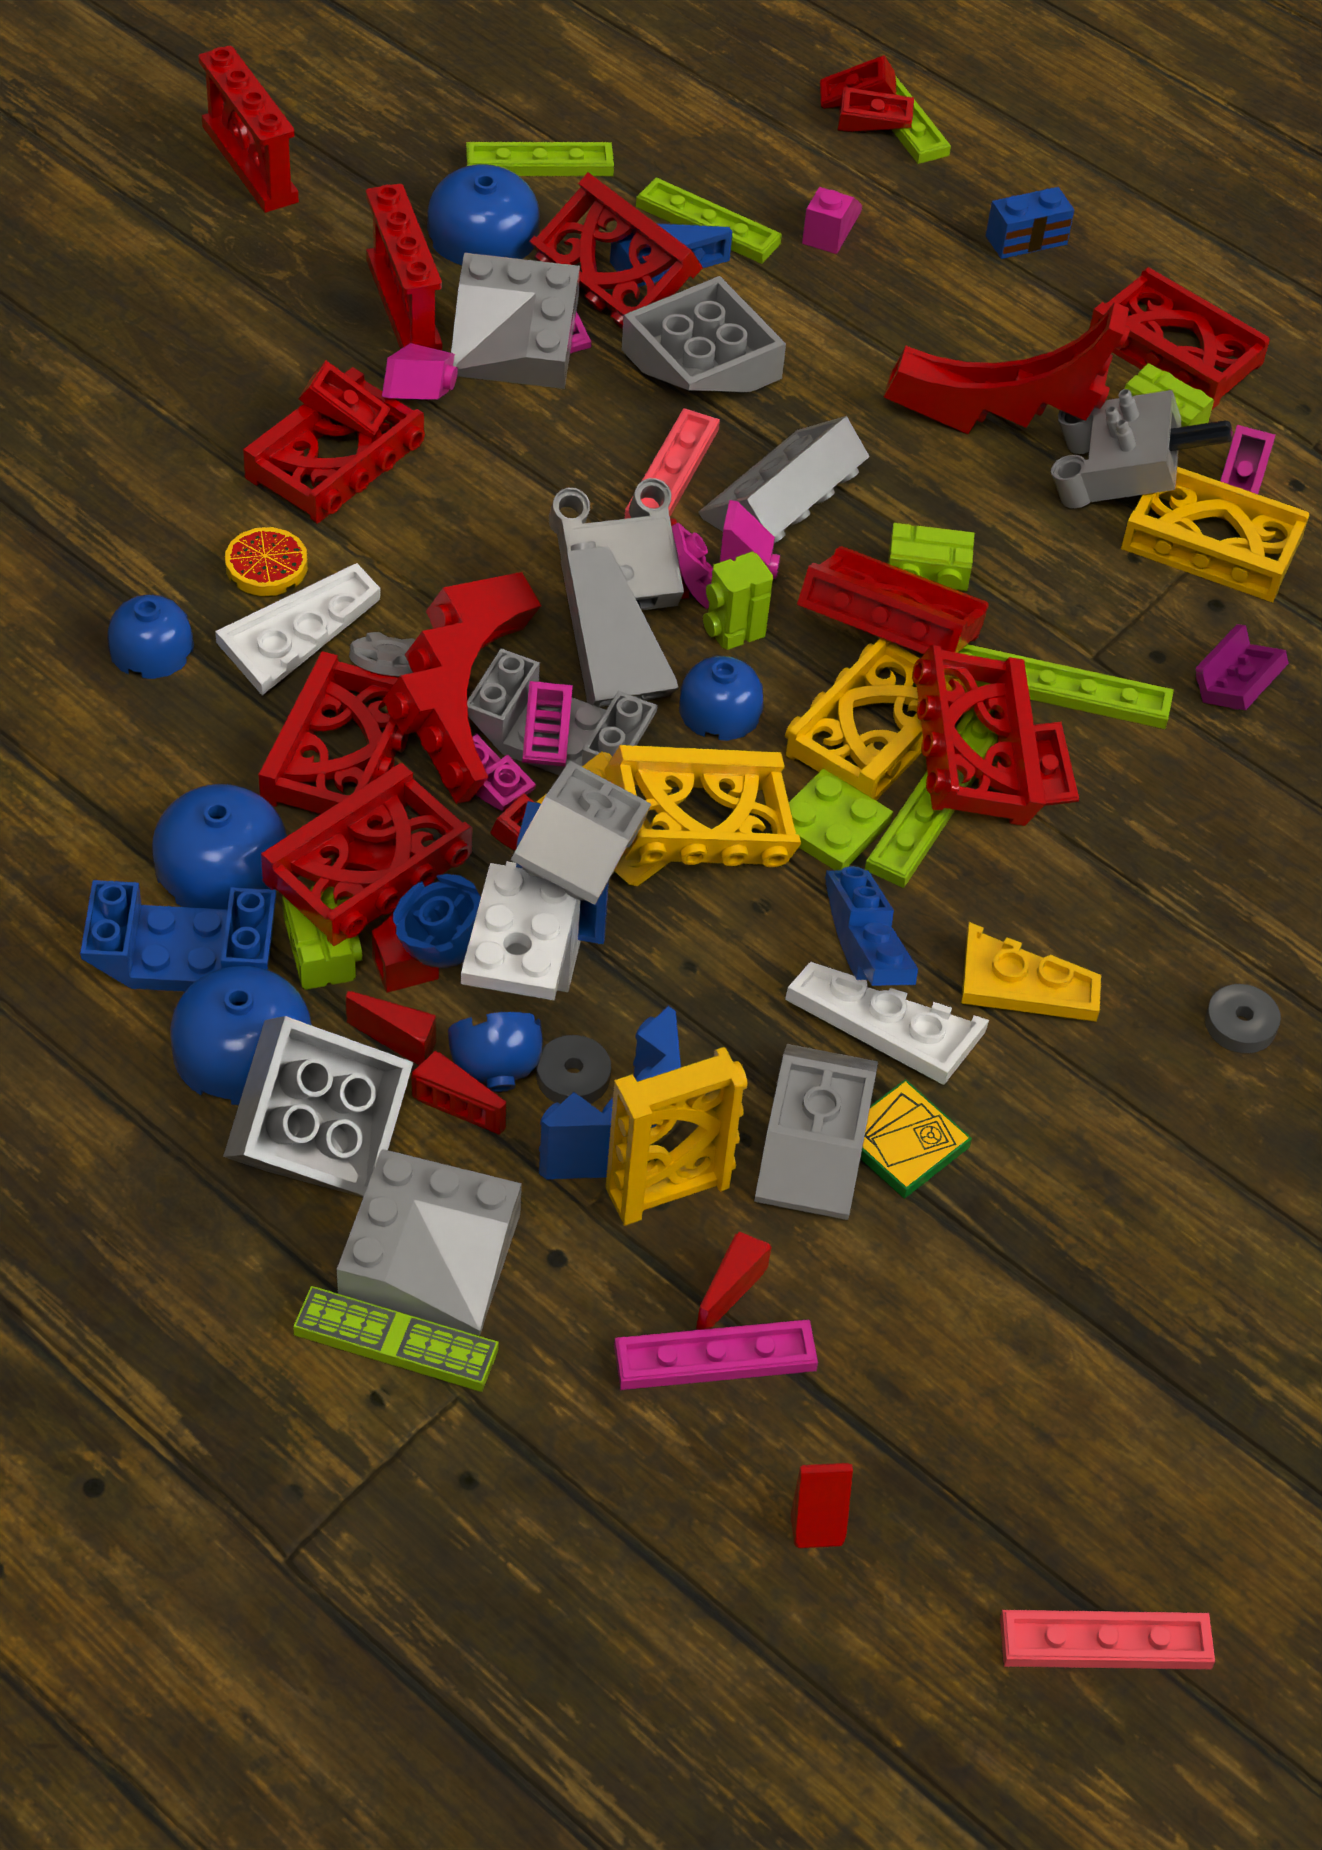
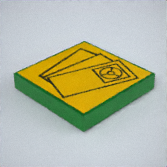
M905 1079L870 1106L860 1159L905 1199L970 1148L972 1138Z

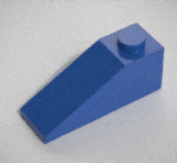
M658 224L691 249L703 268L730 261L733 232L730 227ZM632 232L619 241L611 242L610 263L616 271L634 268L629 258V246L634 237ZM643 248L638 253L641 264L646 263L642 256L649 255L651 248ZM669 269L651 279L654 282H658ZM642 282L637 285L640 287L646 285V283Z

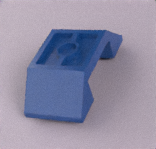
M93 880L80 952L81 959L131 989L186 991L194 982L206 974L230 966H255L268 969L277 897L276 890L230 887L228 909L141 905L138 882Z
M668 1006L656 1018L652 1016L647 1018L637 1030L635 1036L637 1040L636 1056L633 1061L634 1077L637 1082L681 1068L676 1011ZM573 1092L561 1104L556 1102L546 1110L540 1121L539 1174L545 1179L607 1177L613 1098L606 1104L603 1111L600 1112L577 1093Z

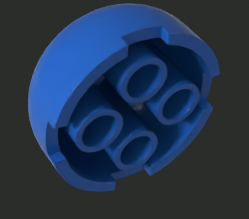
M487 164L462 167L447 175L432 193L428 206L427 230L433 241V248L444 258L459 265L463 263L464 253L523 259L534 249L529 241L533 236L537 237L539 235L540 210L538 201L530 186L512 171Z
M229 784L206 785L190 790L178 797L166 808L156 825L152 852L157 881L175 897V902L182 907L228 909L230 887L270 889L263 882L261 853L287 837L286 829L274 807L263 797L251 790Z
M239 965L225 967L201 977L182 995L176 1005L171 1021L172 1055L174 1065L180 1077L199 1095L205 1092L216 1097L231 1099V1105H239L264 1021L287 1016L312 1025L309 1010L304 999L286 979L272 971L255 966Z

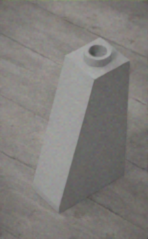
M593 541L572 545L570 547L571 551H567L562 558L561 566L587 703L597 707L609 706L618 691L642 700L671 696L678 689L677 679L609 545L596 547Z

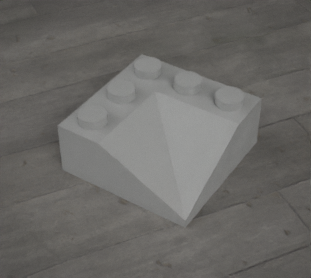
M464 253L451 353L455 354L453 366L458 368L457 377L565 389L579 298L580 266Z
M721 276L624 314L622 351L647 375L687 390L752 392L782 379L786 343Z
M287 1016L267 1019L262 1027L223 1157L270 1173L364 1197L381 1149L388 1150L413 1062Z
M381 1149L337 1267L338 1294L480 1336L520 1217L522 1183Z

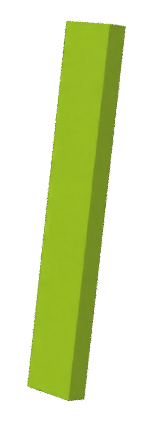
M969 644L958 652L1000 661H1006L1009 657L1023 659L1030 700L1166 729L1174 689ZM975 681L977 687L990 684L986 682Z
M974 709L967 711L956 727V730L965 742L982 758L991 746L998 743L997 734L981 723ZM991 709L989 714L995 718L994 709ZM957 770L959 786L970 788L977 777L973 776L967 783H962L964 776ZM927 771L866 860L865 870H869L870 873L902 888L906 886L955 811L944 808L942 811L932 809L931 796L926 789Z

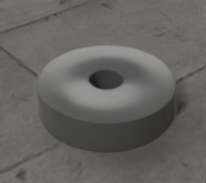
M1232 984L1219 989L1212 996L1205 1014V1024L1210 1036L1222 1047L1238 1053H1255L1267 1048L1273 1042L1281 1021L1280 1010L1272 997L1263 990L1246 984ZM1238 1016L1246 1018L1247 1021L1239 1019Z
M566 1035L550 1041L543 1047L536 1068V1080L541 1092L551 1101L561 1104L575 1092L591 1104L604 1095L610 1084V1057L607 1051L593 1039L580 1035ZM575 1068L580 1070V1072L570 1073L567 1070Z

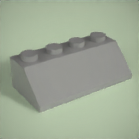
M847 416L799 429L698 513L703 520L723 532L729 500L738 501L775 537L774 543H776L786 535L784 532L786 527L797 524L810 515L809 508L813 504H819L834 495L833 487L838 483H844L855 477L859 473L857 467L870 456Z

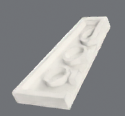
M358 563L353 564L215 631L216 643L259 693L264 695L380 600V587Z
M810 962L788 986L785 1000L942 1085L948 1081L985 1034L989 1023L988 1019L973 1015L972 1021L951 1015L952 1008L933 1002L932 1008L908 1001L906 1000L908 993L893 988L882 991L867 987L866 980H856L853 975Z

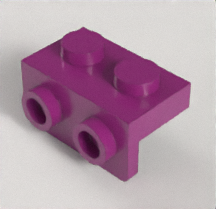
M1236 624L1196 667V681L1199 684L1202 702L1229 707L1235 710H1247L1289 664L1286 650L1250 644L1246 625Z

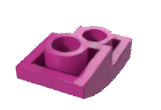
M676 523L672 526L682 577L696 600L708 609L709 601L706 595V586L711 584L713 567L706 562L707 546L697 533L691 534L681 524Z
M478 734L473 736L476 751L489 777L475 795L503 811L523 793L527 795L535 789L536 784L509 755L500 759Z

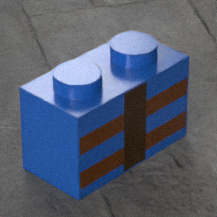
M1059 187L993 200L986 237L1001 259L1067 245L1074 208Z

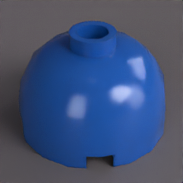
M152 594L135 596L123 602L111 617L107 635L108 648L112 662L122 672L129 674L128 669L134 672H141L142 678L146 679L166 677L182 669L187 663L186 657L190 652H193V633L187 614L173 600L164 596Z
M714 656L705 658L689 670L680 690L679 713L685 725L692 731L705 737V732L719 734L718 740L728 741L744 737L758 725L763 711V685L756 672L747 663L731 656Z
M443 874L436 876L439 882L431 883L426 887L422 881L414 885L400 898L393 913L396 934L405 950L422 964L437 968L458 966L464 962L481 899L480 894L471 881L459 875Z
M498 1012L486 1014L487 1022L473 1026L472 1017L452 1024L448 1028V1038L453 1062L480 1083L487 1084V1088L493 1092L514 1089L515 1081L527 1077L538 1065L542 1054L543 1038L540 1019L535 1021L533 1014Z

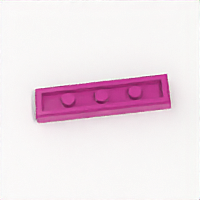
M810 1320L618 1337L614 1341L620 1390L817 1371L818 1366Z

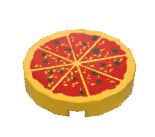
M274 527L254 528L245 531L234 538L225 551L226 574L230 581L232 578L237 583V588L245 593L257 596H277L286 592V588L294 583L295 587L299 585L308 571L307 549L300 538L289 531Z

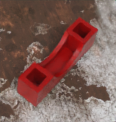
M382 822L373 827L372 830H381ZM358 838L348 844L349 860L345 869L354 871L389 869L395 853L396 839L384 842H368ZM336 852L332 854L334 862H336V860L339 857V855ZM394 911L391 912L390 916L380 926L372 930L373 961L386 993L439 979V968L422 964L414 959L403 947L396 934V925L393 922Z

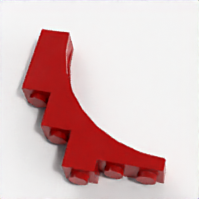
M1114 302L1100 321L1076 340L1052 352L1024 360L998 363L964 362L934 356L905 346L891 370L883 397L966 434H969L976 421L982 423L988 412H992L1027 428L1035 414L1039 416L1043 414L1047 404L1086 421L1094 408L1101 409L1109 394L1110 387L1106 386L1105 383L1108 368L1113 357L1111 353L1114 348L1120 350L1128 338L1130 327L1126 326L1129 308Z
M523 572L443 587L425 611L433 629L423 630L405 653L413 673L400 675L383 698L389 715L394 719L402 735L417 732L423 748L428 752L441 776L443 784L448 788L456 804L470 801L489 778L476 751L468 721L467 688L474 660L479 650L499 637L523 630L541 607Z

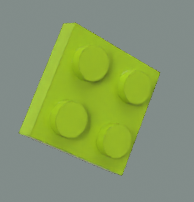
M822 769L789 802L795 831L801 840L799 848L835 871L849 867L892 822L893 816L892 810L825 769Z

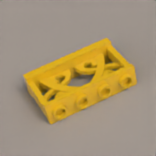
M1177 467L1175 490L1142 495L1135 511L1133 510L1128 520L1121 549L1273 603L1298 545L1302 540L1309 513ZM1160 498L1169 500V504L1173 510L1166 507L1161 502ZM1152 508L1157 514H1159L1162 517L1157 519L1148 516V513ZM1218 517L1228 521L1241 538H1227L1219 541L1203 535L1199 527L1192 521ZM1274 537L1283 540L1276 543L1262 542L1272 540ZM1265 553L1281 554L1278 561L1265 557Z
M880 638L874 645L872 643L868 644L860 654L858 661L851 668H844L836 678L834 685L826 693L820 692L813 700L810 709L802 717L797 716L791 721L785 733V738L788 739L786 757L791 760L796 758L818 772L825 769L877 801L922 753L923 733L921 720L918 719L917 713L910 717L905 715L902 710L904 704L909 705L908 711L913 710L917 712L918 693L917 687H913L912 672L914 664L919 657L884 638ZM885 667H888L905 677L904 685H895L896 677L892 671H890V677L887 679H881L877 675ZM945 675L946 689L948 691H952L951 686L948 684V681L952 678L963 686L965 693L967 692L963 682L958 677ZM876 703H894L893 717L901 730L898 733L889 730H873L859 736L854 722L853 708ZM822 731L830 733L831 737L824 738L823 744L835 746L843 742L844 746L828 750L813 740ZM874 742H882L885 746L881 750H877L874 747ZM850 755V757L853 759L857 766L845 760L844 758Z
M620 745L605 768L607 780L636 795L635 785H638L646 798L645 801L651 803L649 810H655L658 813L652 820L650 828L654 825H660L665 829H644L642 825L630 847H627L624 851L625 860H637L646 864L670 861L683 862L686 865H696L703 862L723 863L726 866L763 864L766 867H778L786 864L801 845V840L795 831L781 773L784 769L781 752ZM671 787H679V792L667 795L672 791L673 788ZM692 788H704L715 801L734 810L720 825L710 829L690 817L677 804L687 798ZM721 789H732V790H730L729 793L726 794V793L723 792ZM758 790H763L766 805L755 802ZM749 814H756L766 819L771 824L773 834L753 833V828L763 832L766 827L759 818Z
M725 1047L715 1049L714 1057L638 1082L633 1074L614 1080L606 1190L624 1226L642 1220V1213L646 1209L717 1186L720 1192L730 1188L732 1170L736 1168L734 1153L735 1146L740 1141L738 1124L739 1117L743 1116L742 1096L743 1090L747 1089V1078L739 1061L733 1062ZM677 1120L699 1125L681 1144L670 1152L662 1146L650 1145L666 1135Z

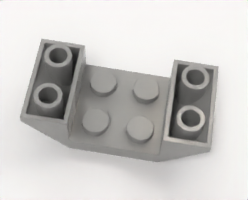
M500 649L467 700L468 717L503 755H509L513 759L522 761L529 682H539L540 662ZM620 691L616 693L607 710L572 698L566 766L569 761H572L582 767L601 751L610 753L613 757L620 745L637 746L657 712V705ZM536 705V710L561 712L559 707ZM535 719V723L560 725V721ZM534 732L533 735L534 737L559 739V734ZM533 745L532 751L558 753V748ZM527 763L559 776L565 768L564 766Z
M569 761L545 796L515 850L511 861L522 866L523 870L537 878H545L562 887L571 897L578 900H586L595 905L625 849L630 847L641 829L651 803Z
M791 1044L786 1045L768 1125L754 1202L845 1220L849 1219L878 1061Z

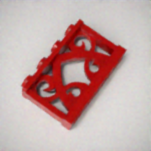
M232 46L218 47L212 51L199 54V63L206 73L208 113L202 115L204 130L265 213L299 203L298 190L291 182L289 138L295 136L293 126Z
M587 172L578 183L580 188L541 233L537 237L533 236L529 242L537 251V254L534 256L536 261L575 265L580 262L582 272L579 274V288L587 293L584 297L600 312L604 308L612 312L610 318L623 329L624 314L674 295L689 277L694 279L703 267L691 249ZM590 208L584 225L577 223ZM610 221L617 222L614 231L607 233L599 231L600 228L607 231L606 226ZM575 232L581 234V240L569 238L564 242L565 245L573 246L569 254L563 255L557 252V245L568 233ZM632 232L634 237L629 246V258L634 268L617 272H598L595 260L596 241L605 243L616 242L627 237ZM643 248H651L649 255L642 256L646 263L641 264L638 253ZM669 269L655 285L651 278ZM645 282L647 295L637 306H626L623 301L625 295L634 293L635 298L638 300L640 289L637 284ZM604 289H614L612 296Z
M393 184L366 189V199L373 214L374 248L366 249V261L399 347L402 349L412 343L442 351V340L435 325V290L442 288V280L404 186L402 184Z
M1149 267L1144 269L1141 276L1109 302H1102L1093 310L1090 328L1100 321L1114 302L1129 308L1132 315L1127 316L1126 326L1130 327L1128 338L1120 350L1114 348L1112 353L1140 370L1149 363L1162 371L1171 373L1176 379L1194 389L1202 390L1207 396L1214 399L1212 410L1219 405L1220 399L1254 369H1258L1263 365L1270 341L1268 336ZM1139 301L1147 305L1145 312L1138 306L1137 303ZM1161 326L1185 327L1197 335L1201 349L1193 346H1177L1163 338ZM1234 356L1237 359H1228L1224 357ZM1214 365H1215V366H1218V367H1221V368H1224V369H1226V370H1224L1223 372H1221V371L1217 370L1216 368H1214Z
M354 367L344 374L391 408L384 419L395 425L391 429L390 424L382 422L375 436L370 438L344 424L338 425L340 422L303 404L243 449L245 479L256 486L260 483L308 513L311 520L316 523L321 522L328 515L336 513L342 504L356 493L364 491L369 483L383 472L392 469L395 463L407 453L416 450L425 437L423 412L418 409L413 411L394 398L382 397V391L365 381L364 374ZM355 431L357 432L359 443L355 455L337 458H318L319 447L317 440L323 435L343 436ZM309 448V453L304 457V450ZM283 470H286V471H289V472H294V473H293L292 476H290L289 474H287V473L284 472ZM304 475H311L313 489L301 483ZM323 481V482H321L319 485H317V486L315 487V484H316L317 482Z
M839 546L835 550L834 555L821 564L812 563L808 566L797 602L799 606L922 654L931 645L941 646V650L955 653L961 651L970 641H975L979 637L989 607L988 602L843 546Z
M931 645L924 655L915 662L912 679L917 685V716L921 720L923 733L921 750L922 754L926 756L928 772L926 789L931 796L932 809L942 811L944 808L1009 818L1010 824L1026 826L1045 805V797L1024 660L1009 657L1006 661L944 651L941 650V646ZM945 675L958 677L963 682L967 692L965 693L963 686L952 678L948 681L952 691H948L946 689ZM975 681L986 682L990 684L977 687ZM971 709H974L981 723L998 736V743L991 746L983 758L965 742L954 727L958 719ZM991 709H994L995 718L989 714ZM994 756L1001 757V764L998 761L995 766L992 765ZM957 770L964 776L962 783H967L973 776L979 779L978 788L959 786ZM989 786H991V787H993L994 789H996V790H998V791H1000V792H1003V793L992 792V791H987V790H988Z
M322 651L258 774L260 796L274 807H277L280 802L322 814L350 796L329 791L325 786L326 780L334 779L335 786L341 792H343L342 785L345 782H354L357 784L355 793L392 769L395 762L394 757L397 751H404L409 734L402 735L389 713L380 712V709L386 706L384 701H375L368 707L364 704L375 697L383 699L398 677L374 673L358 666L339 662L338 655ZM348 690L359 692V694L355 696ZM331 709L336 712V716L328 718L324 716L326 710ZM353 719L362 730L368 745L346 756L329 760L326 745L320 738L313 735L314 732L334 730ZM312 750L319 754L320 761L314 762V755L310 758L302 756L305 751ZM300 782H316V787Z
M401 762L262 852L263 882L271 890L279 891L327 936V940L333 946H336L347 938L357 936L367 924L382 914H389L394 911L400 898L414 885L422 881L426 887L434 882L437 878L436 876L443 874L452 867L456 868L462 865L472 853V827L467 822L462 823L413 779V772ZM409 805L420 816L408 819L404 807ZM382 822L381 830H372L373 827ZM421 828H434L443 836L429 846L424 847L422 845L423 842L433 840V834L421 831L411 835V832ZM357 838L368 842H384L396 839L395 853L389 869L378 871L346 870L345 868L349 860L348 844ZM336 852L339 855V857L336 860V862L332 866H330L332 863V857H328ZM302 876L316 882L312 891L297 877ZM328 887L334 888L333 899L335 904H337L341 897H350L334 909H330L321 901L322 894Z

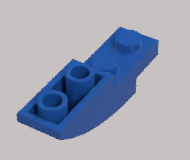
M849 866L844 867L842 870L826 871L825 880L837 935L856 980H869L872 986L916 985L918 967L892 928L894 909L869 870Z

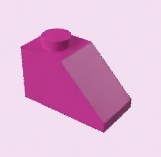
M819 187L806 208L802 244L837 254L861 213L862 204L854 197L835 190Z
M412 343L406 345L387 359L382 397L400 399L441 398L449 390H452L456 383L458 368L453 366L455 354Z
M1237 425L1221 482L1258 494L1276 435Z
M729 500L723 528L720 562L729 559L735 561L737 556L753 551L760 556L773 574V579H777L780 555L773 554L775 537L738 501Z

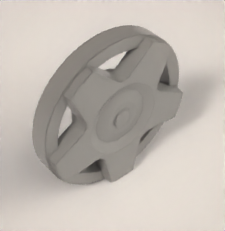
M380 632L367 633L366 637L351 643L349 657L357 666L374 673L389 676L413 673L405 653L415 639H397L387 637Z

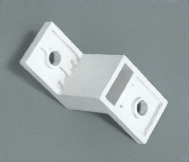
M507 861L506 866L490 863L461 971V984L555 1000L557 991L569 992L580 946V940H578L580 900L571 897L562 887L545 878L534 877L525 872L523 868H517L514 862Z

